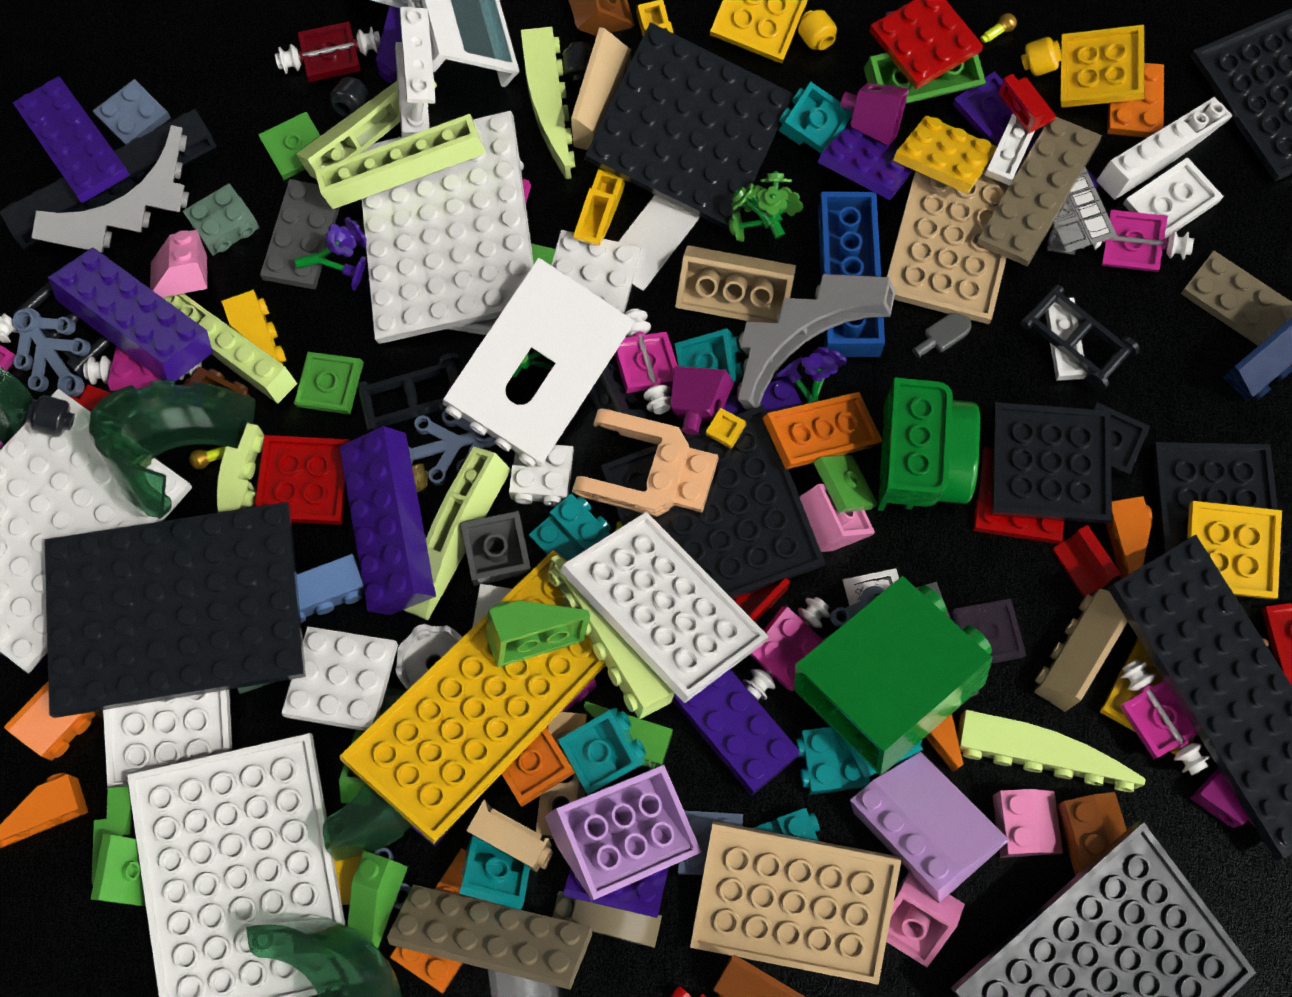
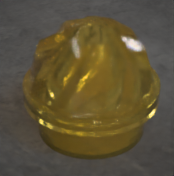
M424 464L412 466L417 492L423 490L428 484L429 472L425 471Z

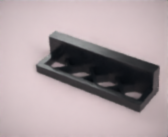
M613 355L610 363L607 364L589 394L597 410L607 409L643 418L648 412L637 392L626 394L615 355ZM613 376L620 380L622 386L615 382ZM625 399L632 403L634 409H629Z

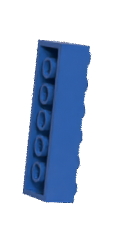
M821 192L818 205L821 281L823 274L881 277L876 193ZM870 317L849 321L823 331L824 348L838 351L843 357H880L885 345L884 318Z

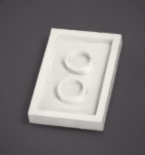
M1187 157L1126 198L1123 205L1130 212L1168 216L1165 238H1167L1173 231H1178L1219 203L1224 196Z

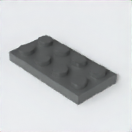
M289 179L260 273L262 280L316 290L323 264L319 263L298 269L295 264V258L320 252L327 247L328 242L325 235L329 232V226L335 224L340 208H331L321 195L318 184Z

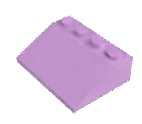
M921 752L874 779L850 800L853 813L894 856L901 858L903 866L939 903L1009 841Z
M665 765L568 803L545 815L556 846L591 901L701 853V849Z

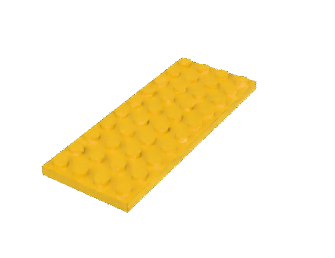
M553 550L500 602L507 601L511 603L519 600L566 607L563 601V593L558 586L555 587L551 583L548 571L552 557L558 555L565 562L568 561ZM487 613L340 755V760L429 841L435 844L606 666L604 660L600 661L596 657L593 650V642L588 635L585 636L583 642L497 668L486 638Z

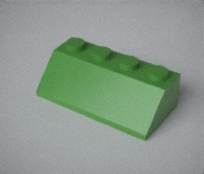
M887 53L871 56L864 67L868 83L908 88L906 104L986 84L978 54L917 90Z

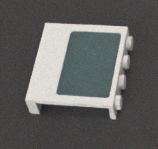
M407 0L409 7L428 8L433 72L448 59L497 70L500 84L503 87H506L520 72L500 0Z

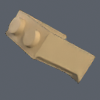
M485 799L466 830L530 866V869L536 873L540 867L546 869L554 854L551 849L552 844L548 838L544 840L542 835L493 808L491 810Z

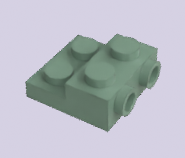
M230 183L183 210L190 224L195 230H198L201 240L212 256L218 252L226 251L233 243L251 236L255 230L259 229L255 217L243 200L239 198Z

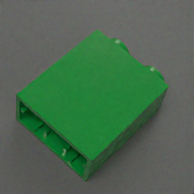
M903 576L795 664L794 691L880 776L986 684L993 658L990 655L992 653L990 643L978 629L970 625L961 629L945 615L947 613L946 605L937 592L926 585L917 589Z

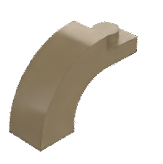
M559 891L552 918L590 926L594 933L655 948L662 916L658 915V918L578 900L566 897L564 892Z

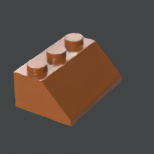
M568 0L573 12L574 23L577 29L597 36L599 27L605 28L612 33L635 26L627 0Z
M1115 792L1089 795L1063 801L1056 805L1075 876L1127 831Z
M735 954L730 957L712 990L718 994L717 997H805Z

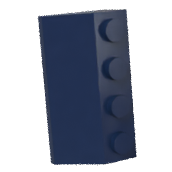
M1292 318L1223 377L1246 402L1252 397L1259 400L1271 390L1268 384L1272 380L1277 378L1281 381L1292 372L1290 367L1292 364Z

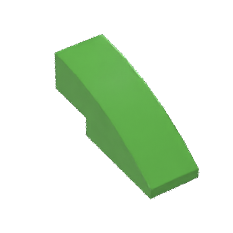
M129 786L108 788L107 819L94 820L92 884H94L103 834L133 838L135 834Z

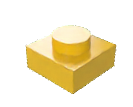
M720 408L706 430V435L732 449L745 428L746 421Z

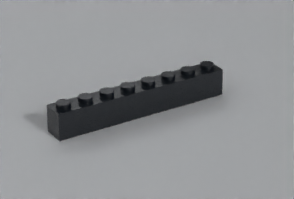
M196 109L188 113L181 114L178 118L165 125L158 126L152 132L140 138L133 139L129 144L114 150L130 176L84 203H81L65 178L61 177L56 182L43 189L34 191L22 200L9 204L0 211V214L13 237L25 249L40 241L32 238L36 210L55 213L86 211L104 206L124 196L141 183L156 165L166 145L171 125L182 127V135L187 136L185 152L179 151L178 162L183 163L182 165L217 146Z

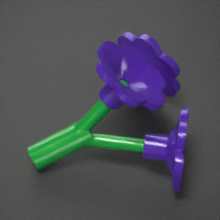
M347 217L344 219L345 227H339L336 224L329 226V232L325 235L328 242L326 248L317 253L295 258V264L298 269L319 263L342 271V274L351 277L352 290L356 291L362 279L366 258L362 256L356 266L349 264L341 265L324 259V256L331 252L350 257L356 244L363 249L366 248V236L360 230L359 225Z
M818 347L813 350L810 357L803 358L801 356L778 372L773 378L776 380L779 377L788 376L793 384L796 383L804 394L807 404L817 402L825 378H828L830 374H835L838 371V367L846 364L847 359L841 356L838 351ZM801 362L802 366L805 367V372L812 375L814 380L811 394L800 380L802 377L797 371Z

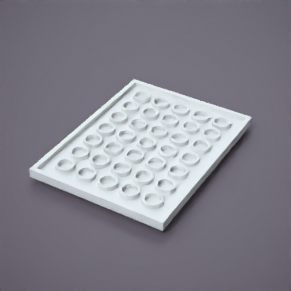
M511 111L473 119L479 129L486 154L362 199L375 340L379 344L498 318L533 267L534 261L514 116ZM402 137L374 143L364 152L402 139Z
M59 389L51 397L66 400L70 404V412L75 414L72 429L70 431L65 429L60 437H52L34 432L31 429L30 423L26 422L0 450V652L27 673H30L48 652L45 540L161 522L192 489L190 483Z
M308 733L127 775L159 997H309L356 985L312 734Z

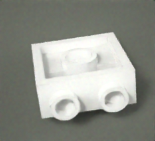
M555 445L541 467L526 465L519 459L520 455L515 452L509 488L510 498L520 504H531L532 501L544 502L545 505L553 507L560 504L569 496L573 446Z

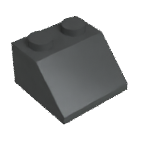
M519 511L460 523L474 586L524 576L531 572Z

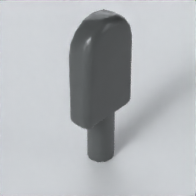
M957 313L948 314L926 329L925 336L928 339L912 349L914 355L919 358L934 347L939 352L945 351L970 332L971 320L965 315Z

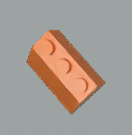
M47 682L4 728L37 754L52 761L66 752L69 747L68 743L77 734L79 735L88 729L91 719L99 711L58 718L51 717L49 715V686Z

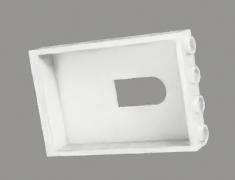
M538 258L444 397L443 405L446 407L445 411L458 420L462 417L471 423L470 428L480 435L484 436L487 433L495 438L494 443L503 450L509 452L512 449L520 455L519 459L526 465L541 467L632 328L635 320ZM533 348L556 364L532 400L527 404L517 405L507 398L506 385L529 350Z

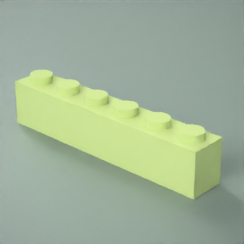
M467 114L315 170L321 195L331 208L335 209L486 154L479 129L471 114Z

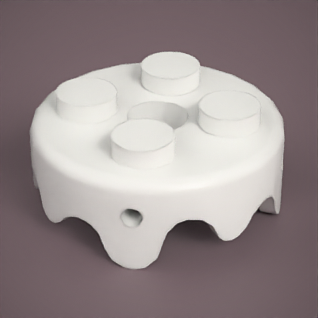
M422 624L415 627L412 633L399 645L397 651V666L395 669L403 686L407 690L428 671L427 662L432 657L442 658L462 636L449 626Z

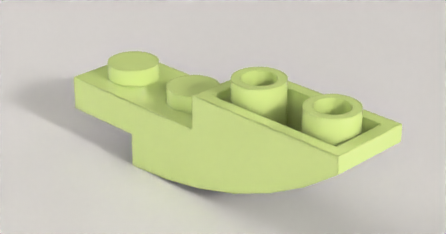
M247 423L237 449L226 446L218 476V513L251 508L255 505L256 490L248 479H252L256 469L255 460L258 453H262L264 434L257 425Z

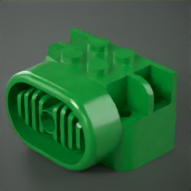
M894 378L884 403L878 510L884 511L887 503L903 504L904 508L911 510L913 506H932L938 501L967 504L974 494L978 475L980 445L979 406L971 401L953 400L952 391L945 383Z

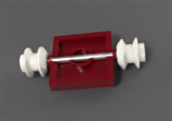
M348 21L298 32L302 51L298 53L297 48L290 44L289 51H283L281 47H278L279 53H275L278 68L284 69L286 74L288 67H294L299 71L301 61L304 62L308 80L313 82L361 71L356 51L360 49V52L367 56L368 50L371 49L378 53L377 48H379L381 40L379 32H373L372 27H370V32L364 34L359 29L356 41V39H353L351 26Z

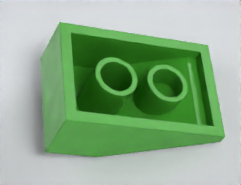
M519 600L511 603L504 601L494 605L488 610L486 638L497 668L583 642L590 614L588 610Z

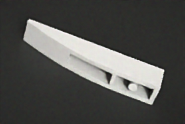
M1214 97L1110 160L1096 181L1115 200L1188 152L1227 122L1233 115Z

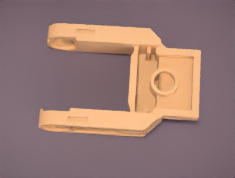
M598 409L594 426L597 427L599 425L603 428L617 431L622 436L658 444L646 483L647 490L642 492L584 476H577L572 489L573 493L583 498L632 511L647 512L655 517L669 511L674 505L703 512L719 459L718 455L690 448L679 427L612 410Z

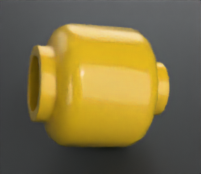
M810 10L801 17L798 33L810 49L825 50L834 43L837 27L824 10Z
M1050 37L1028 43L1025 47L1026 54L1021 55L1025 71L1030 69L1034 76L1058 69L1059 62L1063 61L1058 41L1053 42Z

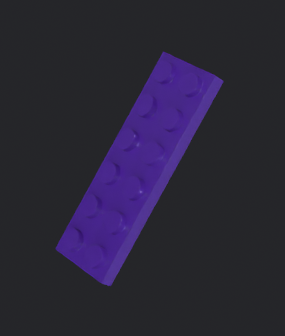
M994 71L985 77V85L966 90L954 98L952 105L984 139L998 147L1013 112L998 94L1003 80ZM1045 126L1035 130L1016 174ZM1087 169V172L1093 182V185L1097 190L1100 184L1096 181L1097 179Z
M60 76L46 82L43 86L13 102L81 203L130 176L126 167Z

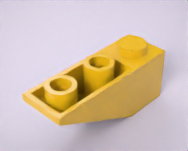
M254 290L221 301L232 329L282 364V362L287 361L281 345H275L274 338H277L278 335L273 322L267 323L265 315L269 314V310L264 298L258 299Z

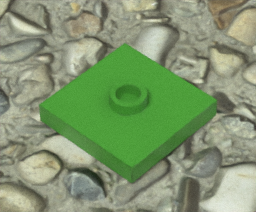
M307 112L259 134L261 142L283 180L306 170L296 154L320 137Z
M307 352L294 404L300 408L351 414L364 362L359 358Z
M853 455L826 456L814 461V465L839 513L871 510L878 505Z
M103 834L91 900L146 906L136 839Z

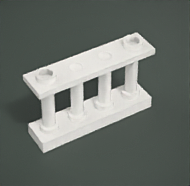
M400 7L402 42H396L395 54L402 138L430 128L428 103H435L428 8Z

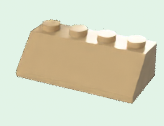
M599 27L571 117L573 146L588 150L631 63V49L605 28Z
M687 246L683 256L675 308L749 322L778 323L777 315L779 309L783 307L784 298H790L796 265Z
M1099 589L1092 596L1089 594L1085 596L1078 608L1082 611L1078 620L1073 618L1064 631L1068 635L1063 644L1058 642L1049 656L1053 659L1049 668L1044 666L1035 679L1038 686L1034 693L1064 712L1082 700L1128 622L1111 593L1107 590Z

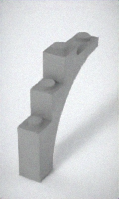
M171 125L166 145L156 165L142 182L127 194L104 206L81 212L55 213L36 210L32 238L86 250L93 247L99 252L104 253V248H110L112 232L107 231L108 226L142 233L143 227L148 228L151 212L146 211V206L180 213L181 208H187L189 192L184 191V185L174 183L175 178L180 179L183 163L178 162L179 151L185 152L187 136L182 135L183 128Z
M823 274L821 285H818L816 288V300L784 298L783 307L779 309L777 315L778 323L747 321L744 332L740 334L739 338L740 348L747 358L743 365V381L737 388V398L744 409L748 411L760 406L763 394L774 374L787 358L805 342L823 331L845 322L870 317H890L896 293L890 278Z

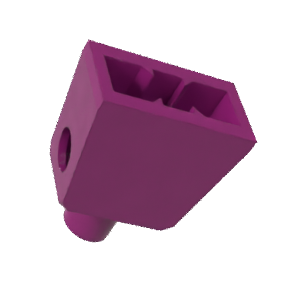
M866 83L859 90L858 95L845 92L841 100V108L853 111L851 120L853 128L886 145H890L898 135L909 89Z
M675 366L671 409L679 419L684 420L681 429L684 433L698 435L701 422L711 423L719 409L724 408L734 385L726 370Z
M1219 768L1190 797L1195 803L1232 828L1243 825L1247 820L1254 826Z

